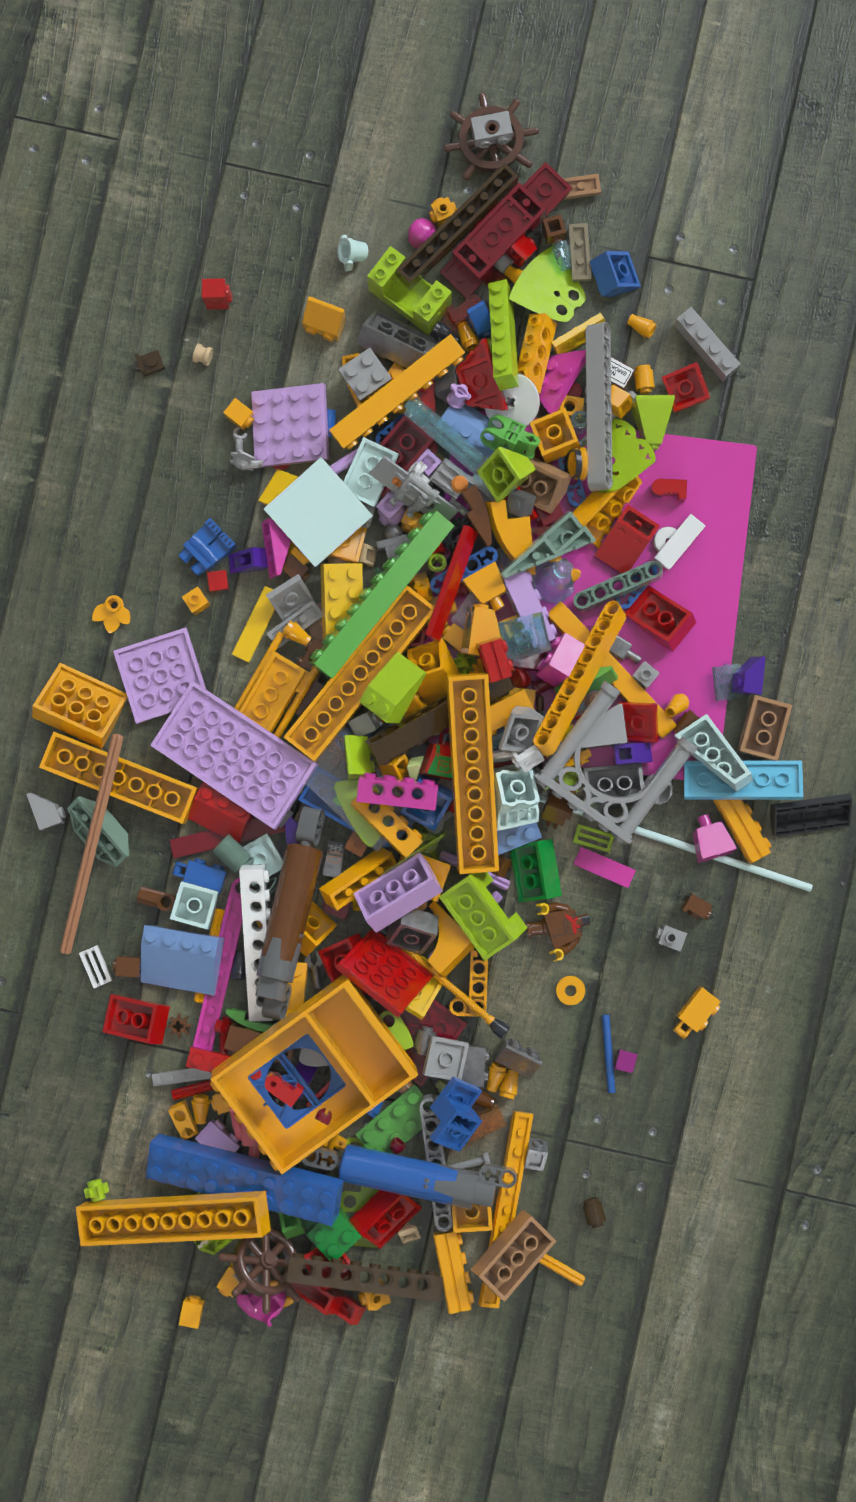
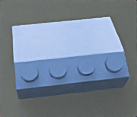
M144 925L141 942V982L215 995L225 938L154 925Z

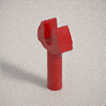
M224 1016L222 1020H216L214 1031L220 1034V1053L222 1054L227 1053V1049H224L227 1032H229L230 1025L232 1024L231 1019Z

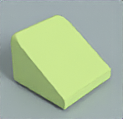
M424 756L410 758L407 765L409 776L414 778L415 782L419 776Z

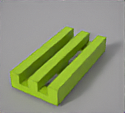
M577 824L572 842L610 853L614 837L611 833ZM580 830H587L610 837L609 841L580 833ZM578 836L607 844L608 846L604 848L578 840Z

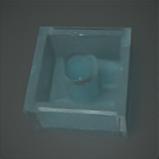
M542 612L498 623L502 641L505 640L508 646V652H506L507 659L514 660L551 650Z

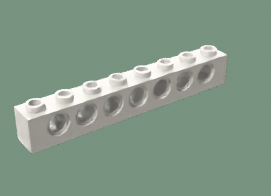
M265 865L241 866L239 873L249 1021H272L273 1019L262 1016L263 1002H260L258 1000L259 996L255 995L258 985L256 979L260 977L256 975L258 964L255 960L260 959L263 946H256L254 941L261 940L264 943L268 920L271 914V908L267 907V901H270V889L266 890V882H269V871L265 870ZM258 883L260 885V889L254 890L251 888L250 884ZM259 902L262 907L260 909L253 908L252 903ZM260 921L263 926L257 928L253 925V922Z

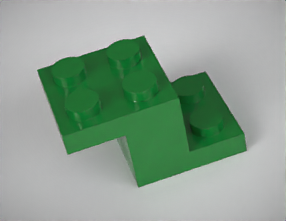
M341 1206L339 1215L332 1226L302 1219L303 1225L307 1229L306 1236L330 1262L331 1258L339 1259L362 1237L349 1222L350 1215Z

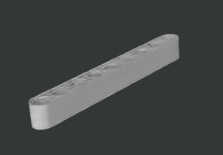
M602 322L586 327L588 487L592 492L611 489L613 483L611 335L608 323Z

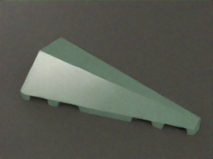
M571 511L566 512L499 574L503 578H508L593 543L596 539L586 526L581 525Z

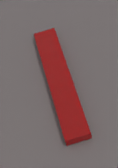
M464 525L425 633V635L435 641L440 642L478 534L470 526Z

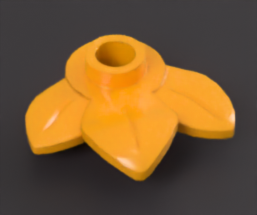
M116 595L109 596L105 603L98 605L92 615L93 621H104V626L109 633L115 632L119 628L120 623L129 624L131 619L130 612L124 607L123 600ZM117 602L118 606L113 609L111 604Z

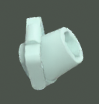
M342 235L337 252L339 260L344 264L345 272L352 271L353 262H363L367 259L368 246L365 242L356 241L352 238H347V235Z

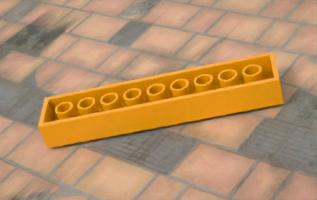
M406 586L333 679L327 682L298 718L284 738L314 762H317L348 721L363 705L359 701L368 684L397 652L403 655L430 621L434 606L409 586Z
M488 674L446 675L457 870L460 874L499 871Z
M266 1191L113 1199L97 1202L86 1201L76 1207L81 1246L261 1238L271 1231Z

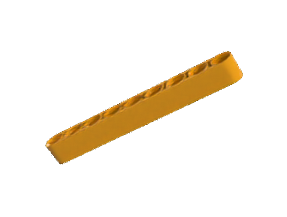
M616 601L608 602L604 606L584 643L585 646L569 677L564 680L534 736L533 743L544 756L552 755L558 748L626 620L625 612Z
M559 601L548 612V619L562 634L567 633L584 644L590 631ZM608 652L601 667L612 666L618 675V680L611 683V685L620 691L619 695L626 702L656 703ZM657 704L658 736L663 739L677 725Z

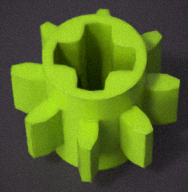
M458 653V658L453 659L460 674H469V672L474 670L472 664L477 665L473 655Z
M101 1178L87 1182L88 1187L83 1189L85 1198H91V1202L105 1199V1193L109 1191L107 1182L102 1183Z

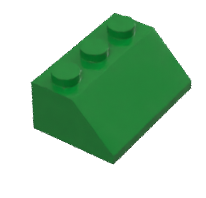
M553 839L530 842L510 850L519 903L562 896Z

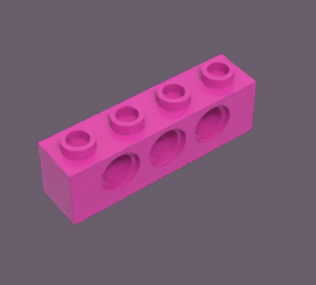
M364 773V776L360 775L356 802L435 811L438 784H434L435 781L433 780L415 782L414 778L404 777L403 780H397L395 776L384 775L383 778L376 777V774ZM380 784L383 786L384 791L376 793L373 790V786ZM399 786L403 789V794L397 796L393 793L392 789ZM414 789H421L423 795L420 798L414 797L412 795Z

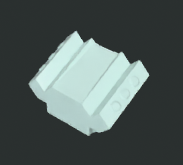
M515 764L494 768L497 831L539 822L538 803L540 799L533 770L525 773L522 767L517 768Z

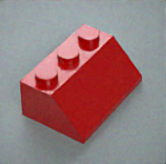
M204 781L194 797L188 815L189 820L224 838L230 834L238 844L254 815Z
M379 1190L350 1218V1221L361 1236L381 1249L422 1207L413 1197Z

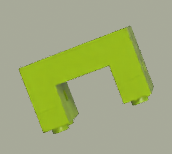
M390 246L367 275L369 291L429 335L437 322L442 319L451 307L452 291L437 280L431 285L423 278L409 290L396 275V269L406 260V257Z
M488 872L470 873L440 895L439 898L485 961L515 941L527 929V926L517 912L510 917L505 915L486 888L494 881Z

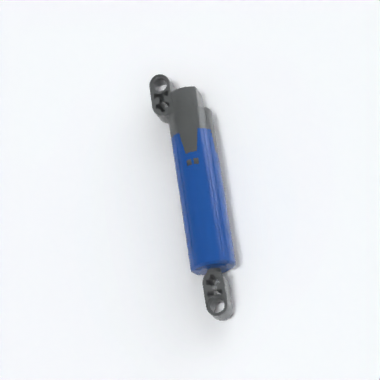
M349 1144L345 1146L342 1156L335 1150L319 1147L314 1151L316 1155L314 1161L309 1160L308 1157L302 1160L305 1165L320 1169L332 1170L335 1167L339 1168L338 1178L343 1179L345 1183L469 1210L472 1209L473 1204L492 1207L496 1186L511 1188L517 1180V1173L513 1168L486 1163L481 1167L480 1172ZM321 1153H323L322 1158H328L331 1155L332 1160L335 1161L332 1164H329L327 1159L320 1161ZM491 1169V1173L497 1175L498 1170L501 1171L499 1181L496 1180L497 1176L491 1175L490 1178H487L483 1172ZM504 1173L512 1174L513 1181L505 1182L502 1175Z

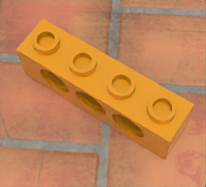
M546 313L529 315L517 365L518 373L526 376L533 382L538 394L541 393L557 323Z
M357 797L351 802V806L404 859L410 856L423 843L421 840L422 835L416 829L412 831L407 826L409 824L403 816L400 815L398 817L393 812L395 810L393 806L377 804L380 810L377 813H372L369 810V805L373 803L356 802ZM390 817L394 824L386 827L382 820ZM397 832H406L407 839L404 841L399 840L396 836Z

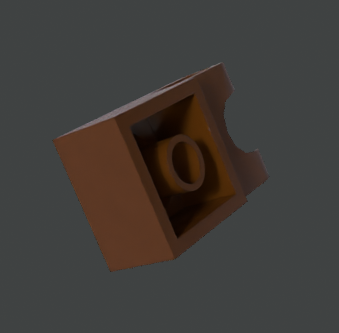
M233 1022L230 1025L224 1049H227L230 1054H235L264 1032ZM295 1049L287 1051L288 1054L286 1056L289 1060L293 1057Z

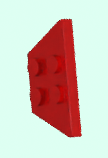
M485 338L481 339L480 344L475 350L471 351L466 356L465 361L461 362L456 368L460 385H466L468 392L471 394L469 400L465 399L466 405L507 411L508 407L503 390L500 391L494 379L493 357L488 341Z

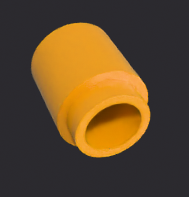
M650 365L635 367L636 391L642 395L651 393V390L655 389L653 370L650 368Z

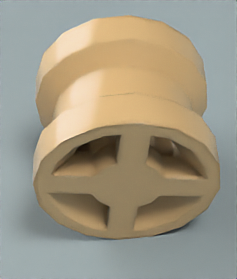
M198 343L193 353V362H202L205 366H209L213 356V348H205L202 344Z

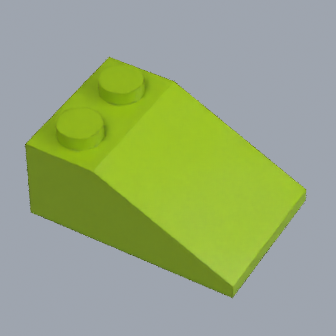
M397 652L368 684L359 702L386 723H400L426 672Z

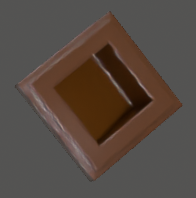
M498 855L499 871L491 873L505 878L512 861Z

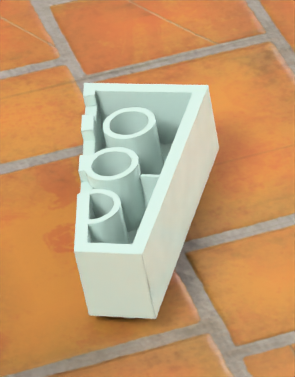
M707 714L674 735L677 743L683 737L695 745L698 749L691 755L735 791H739L753 781L751 772Z

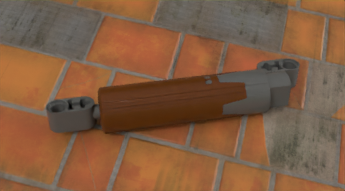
M303 807L296 831V841L300 844H288L286 847L256 975L260 977L255 995L264 998L262 1016L265 1018L280 1021L287 1013L292 991L289 983H293L323 856L321 850L312 847V845L317 846L320 841L325 820V811L322 809Z

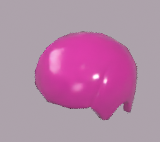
M426 218L416 219L408 230L409 243L418 249L436 231V226Z

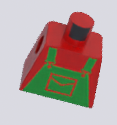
M440 734L439 744L433 743L428 745L419 772L420 775L452 780L450 735Z

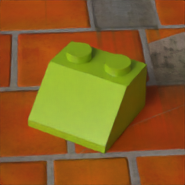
M344 736L348 780L359 779L360 775L364 776V773L375 772L374 761H370V751L365 743L368 736Z

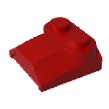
M697 362L661 377L668 395H675L672 406L674 413L696 404H703L711 399Z

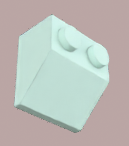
M181 882L170 919L210 930L219 892Z

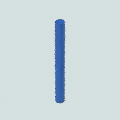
M609 1014L602 1015L607 1089L608 1093H615Z

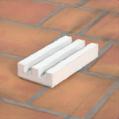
M98 945L79 953L93 988L113 981ZM93 951H95L97 958L100 962V965L103 969V972L106 976L105 980H103L98 965L92 954ZM86 954H88V956H89V958H90V961H91V963H92V966H93V968H94V970H95V973H96V975H97V977H98V980H99L98 983H97L96 978H95V976H94V974H93V971H92V969H91V967H90V964H89V962H88V960H87Z

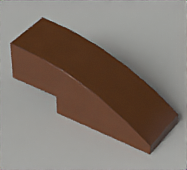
M473 485L461 493V496L471 509L465 516L485 546L488 547L491 545L490 519L482 495L476 485Z

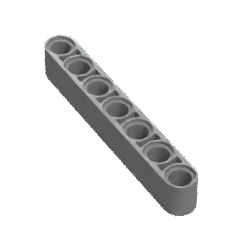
M427 1094L420 1101L426 1160L431 1162L434 1159H438L442 1165H446L444 1146L439 1144L436 1147H432L429 1145V1141H431L430 1136L440 1124V1119L432 1109L424 1107L423 1104L430 1101L434 1103L436 1100L434 1095ZM431 1120L436 1123V1126L429 1128L426 1123ZM432 1202L436 1228L440 1231H448L452 1227L453 1221L452 1206ZM447 1217L449 1221L442 1223L439 1221V1218Z

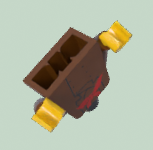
M560 902L538 903L536 906H540L542 910L537 915H543L545 918L548 933L555 949L550 951L549 954H556V959L553 962L562 960L580 942V937L583 935L580 927L591 924L588 913L577 916L575 909H571L569 905Z

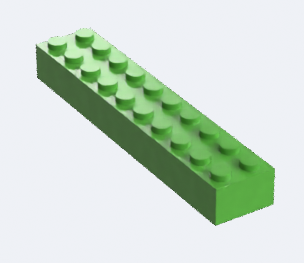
M438 511L425 513L419 519L420 525L415 529L413 528L407 534L408 540L403 544L401 543L395 549L396 555L391 559L389 558L383 564L384 570L379 574L377 573L371 579L372 585L367 589L365 588L358 596L360 600L355 604L353 603L347 609L346 613L348 615L345 619H340L335 624L334 628L336 630L333 634H328L322 641L324 645L321 649H316L311 654L310 659L312 660L309 664L325 677L333 679L454 527Z

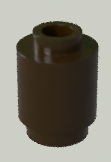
M598 1197L584 1200L583 1210L587 1225H592V1228L603 1226L606 1217L602 1202L599 1201Z

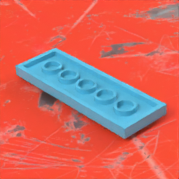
M686 761L684 763V800H803L802 761H742L751 772L753 781L739 791H735L700 761Z

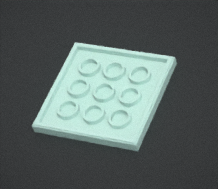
M322 457L264 508L267 514L315 567L373 516Z

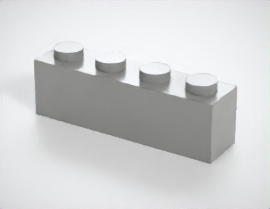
M692 307L676 319L674 323L675 328L722 382L737 371L741 365L740 362Z

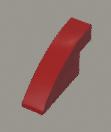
M302 1271L303 1275L308 1274L307 1272ZM291 1284L300 1297L325 1315L336 1314L350 1325H358L366 1310V1307L362 1306L359 1301L337 1288H329L323 1292L319 1286Z

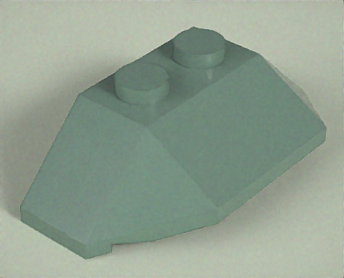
M79 796L71 803L67 810L70 813L74 832L86 844L96 802ZM106 808L95 857L102 862L117 867L129 856L128 833Z

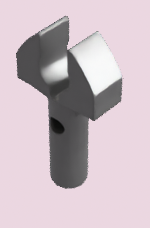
M316 952L318 960L315 965L311 962L310 954L305 958L304 963H307V966L312 970L314 988L320 989L319 967L323 963L318 952Z

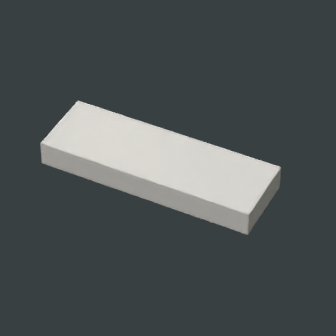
M690 514L654 559L669 571L703 530L705 525Z

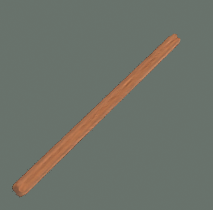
M113 734L110 741L61 943L60 952L66 955L72 951L123 742V736L120 734Z

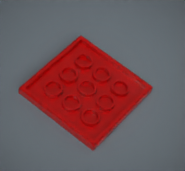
M371 929L335 968L398 1018L434 975L400 948L386 944L387 938L380 932H375Z

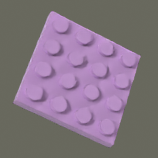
M324 383L251 392L253 418L255 419L253 421L254 461H264L263 466L259 468L316 462L321 457L324 461L329 460L326 385Z
M187 628L113 651L136 724L172 713L192 681L206 689Z

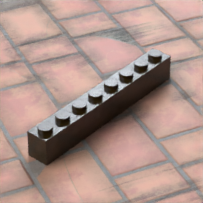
M504 163L396 269L397 278L411 290L518 184V175Z
M509 677L489 683L490 705L493 703V700L507 696L510 693L509 691L514 689ZM447 694L402 719L400 723H395L365 740L374 761L379 765H386L393 760L392 758L404 755L413 746L421 745L426 742L427 738L442 733L443 729L449 726Z

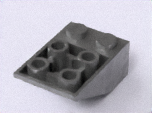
M511 1037L509 1040L504 1039L494 1059L495 1062L529 1079L543 1063L538 1051L528 1046L526 1049L523 1048L519 1041Z

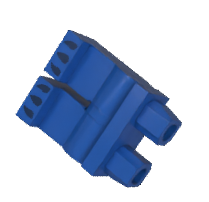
M209 518L205 525L183 544L185 548L178 556L186 564L194 557L198 562L191 567V570L197 576H200L206 571L210 572L234 551L237 546Z

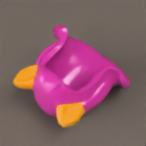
M270 1280V1286L279 1284L276 1280ZM284 1290L270 1297V1312L264 1314L262 1311V1297L248 1293L247 1295L240 1294L236 1299L237 1304L246 1314L264 1322L268 1327L272 1326L270 1320L276 1317L283 1307H287L294 1302L290 1296L285 1295Z

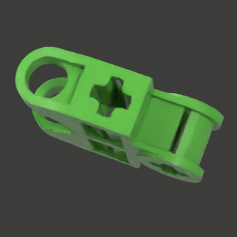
M493 415L488 421L489 428H485L480 434L481 442L485 446L495 451L498 447L505 448L507 445V449L526 456L529 460L534 458V451L539 446L540 439L536 435L526 432V425L502 415ZM498 420L502 427L494 426L492 421ZM484 434H491L494 436V440H487Z

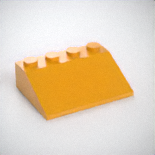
M59 663L32 706V718L102 749L119 718L128 696L127 693Z

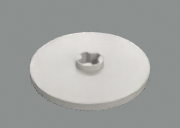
M518 373L519 387L503 390L508 410L500 411L485 408L488 418L490 419L493 415H502L524 424L526 427L530 425V422L537 416L540 405L539 394L533 382L526 376ZM513 398H514V399H515V401H514V403H513L514 406H513V405H510V406H509L508 403L510 402V399H513ZM498 420L492 421L495 426L502 427Z

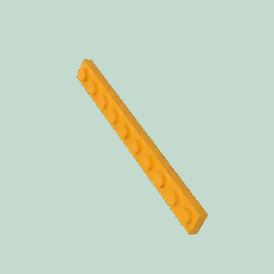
M513 1111L503 1166L513 1168L517 1173V1180L511 1188L499 1187L489 1247L516 1216L534 1115L532 1113ZM504 1173L502 1175L505 1182L513 1181L512 1174ZM482 1282L478 1305L481 1307L499 1308L500 1298Z

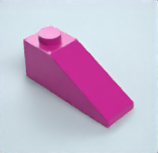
M268 518L261 522L269 577L273 579L281 575L291 539L272 518Z

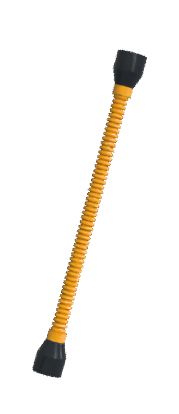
M388 926L378 931L386 938ZM401 949L434 975L433 978L443 984L445 988L447 987L452 994L462 1000L464 1004L466 1003L469 1008H472L477 1015L481 1016L496 1036L502 1039L511 1027L504 1021L496 1019L485 1012L460 989L456 988L454 984L450 983L448 979L446 980L443 975L439 974L437 976L429 968L431 965L427 964L422 957L414 952Z

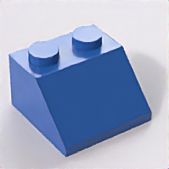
M605 251L589 261L598 285V291L602 297H614L641 287L629 252Z
M420 775L416 782H423V780L432 779L424 775ZM436 781L434 784H438L435 811L402 807L400 811L401 814L435 831L453 799V791ZM417 788L412 791V795L420 798L423 792Z

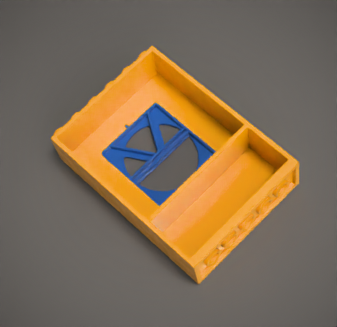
M342 975L214 1068L210 1084L216 1092L219 1091L222 1094L224 1104L234 1110L236 1120L240 1124L244 1123L247 1127L246 1132L252 1140L255 1138L259 1143L258 1148L263 1155L267 1154L271 1159L269 1162L275 1171L279 1170L281 1174H284L418 1076V1072L414 1062L357 985ZM296 1048H307L318 1052L327 1061L331 1071V1080L328 1090L320 1100L284 1054L285 1052ZM276 1059L280 1061L289 1073L281 1075L283 1080L295 1082L293 1087L296 1083L304 1087L303 1093L312 1106L293 1110L287 1104L281 1107L271 1099L265 1088V1078L271 1064ZM259 1070L261 1071L259 1079L253 1080L250 1078ZM322 1108H326L324 1114H327L329 1110L332 1113L329 1125L315 1119L317 1112Z

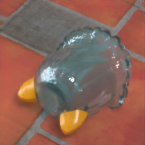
M559 556L536 566V574L532 575V587L538 590L541 600L545 602L558 603L559 601H565V598L574 593V582L581 576V571L575 569L569 560Z

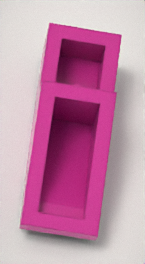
M580 847L573 865L626 888H629L636 870L583 847Z

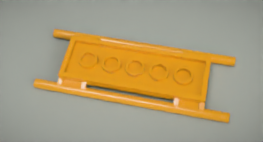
M279 631L234 708L272 733L295 692H298L274 733L275 736L281 738L319 671L313 667L308 672L277 653L276 650L285 636Z

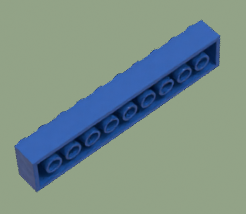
M160 1133L150 1142L146 1171L147 1179L205 1194L266 1191L268 1210L329 1226L334 1224L339 1215L344 1182L343 1179L295 1167L281 1174L279 1170L275 1171L267 1160Z

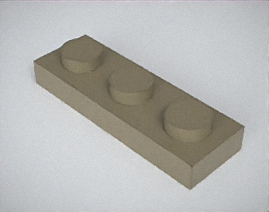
M587 223L568 224L572 282L591 281Z

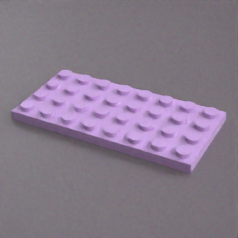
M194 681L190 683L151 743V746L275 830L318 766L316 762Z

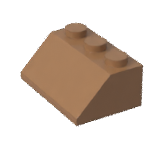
M533 458L530 461L536 470L520 485L522 491L536 496L535 507L551 514L566 494L572 475L537 458Z

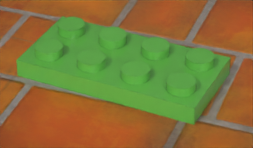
M414 1083L412 1087L395 1099L379 1115L375 1116V1118L356 1132L355 1135L366 1148L393 1154L389 1149V1144L394 1137H398L406 1143L422 1129L420 1101L424 1094ZM427 1101L423 1105L425 1108L431 1109L432 1104L430 1101Z

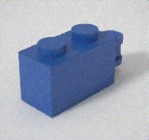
M195 858L194 861L189 860L188 864L176 861L172 874L184 878L183 882L214 890L221 894L228 871L224 870V866L213 864L212 867L205 865V860ZM182 867L187 868L185 874H181Z

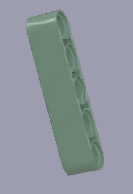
M650 561L580 591L574 596V605L577 610L586 612L652 584L662 578V565L658 561ZM652 567L659 568V573L651 575L649 570ZM640 575L642 578L640 582L633 583L631 581L632 576ZM618 582L623 583L624 586L621 590L616 591L613 589L614 584ZM604 590L606 594L603 598H597L595 596L596 592ZM580 598H587L588 602L586 605H578Z

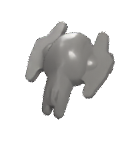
M236 427L233 430L236 452H231L233 460H230V463L240 470L254 471V468L263 466L264 461H254L255 457L243 452V442L246 441L247 434L237 435L240 432V427Z

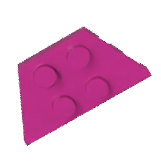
M586 350L551 355L549 357L541 393L539 394V399L549 414L559 409L585 365Z

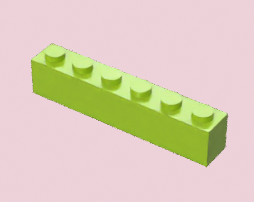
M507 279L488 283L493 375L500 391L519 387L513 301L509 299L512 290Z

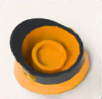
M585 447L580 449L574 448L565 456V472L571 474L574 480L579 478L584 481L587 477L588 453Z

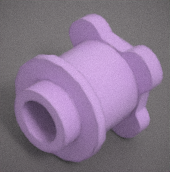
M452 384L450 386L452 392L447 395L446 400L452 408L459 409L464 406L465 399L469 400L471 398V394L468 392L466 385Z

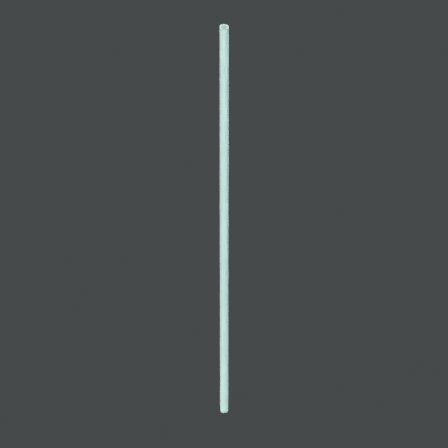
M538 793L540 802L546 803L548 796ZM579 808L577 810L573 809V813L583 816L584 811ZM637 827L633 832L696 854L695 846L641 827ZM728 856L713 859L811 892L813 887L812 884Z

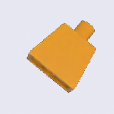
M493 562L463 579V584L479 604L486 605L490 602L496 612L505 606L500 596L506 593V588L499 574L497 564Z

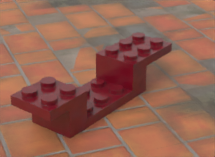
M545 162L524 185L518 183L452 252L453 258L440 271V274L467 299L493 273V266L509 251L512 245L529 229L534 231L573 188Z

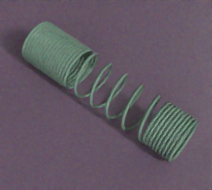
M230 834L212 851L234 873L249 860L253 859L250 865L255 860ZM274 877V878H272V879L269 880V882H270V881H272V880L275 879L274 883H273L272 886L270 887V891H271V889L273 888V886L275 885V883H276V881H277V878H276V877Z

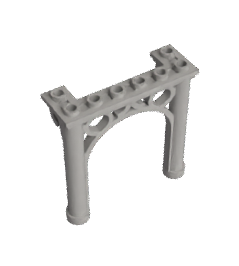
M604 681L600 686L601 690L554 754L545 760L541 769L536 767L535 769L532 768L535 780L543 788L550 787L553 790L551 792L559 799H562V797L567 799V804L574 810L579 808L584 811L582 815L590 821H593V819L598 821V826L605 832L610 830L615 839L621 843L626 841L631 844L632 833L689 756L694 754L698 748L681 737L647 785L633 795L614 797L596 790L588 783L582 773L580 751L589 734L620 694L619 690ZM573 755L574 767H564L567 761ZM566 772H576L578 781L575 785H567L563 782V775ZM581 787L585 792L584 799H580L571 791ZM606 800L602 807L603 814L590 806L594 802L603 803ZM637 800L631 810L627 809L625 803ZM620 803L623 810L619 817H612L608 814V807L611 804Z

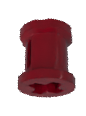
M542 679L531 681V685L536 690L538 697L549 689H555L554 686Z

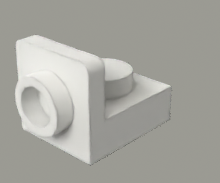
M422 461L414 463L409 471L413 472L416 478L429 486L430 480L422 473L427 469V466Z
M535 745L526 749L520 755L516 751H511L514 755L511 760L517 768L522 767L525 773L545 760Z

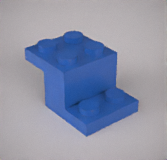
M456 1077L450 1079L430 1107L441 1121L430 1136L433 1142L458 1152L462 1150L482 1123L480 1117L471 1108L482 1093L479 1087Z

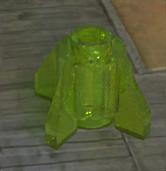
M419 824L423 843L417 849L425 846V840L432 842L444 835L443 838L446 837L447 833L444 832L436 836L432 832H427L424 825ZM438 842L430 848L427 847L428 849L423 852L430 853L433 859H438L435 851Z

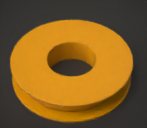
M566 976L558 982L556 994L562 1003L575 1005L584 998L585 986L579 978ZM568 985H573L576 988V993L573 996H568L565 993V988Z

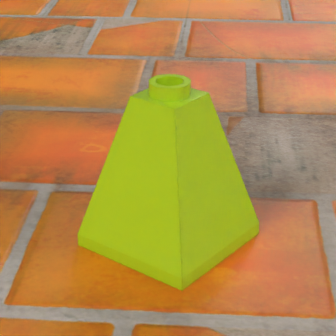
M636 395L633 400L631 412L640 437L646 440L653 450H658L663 442L675 395Z
M498 447L476 472L498 503L527 480L536 469L528 457L503 447Z

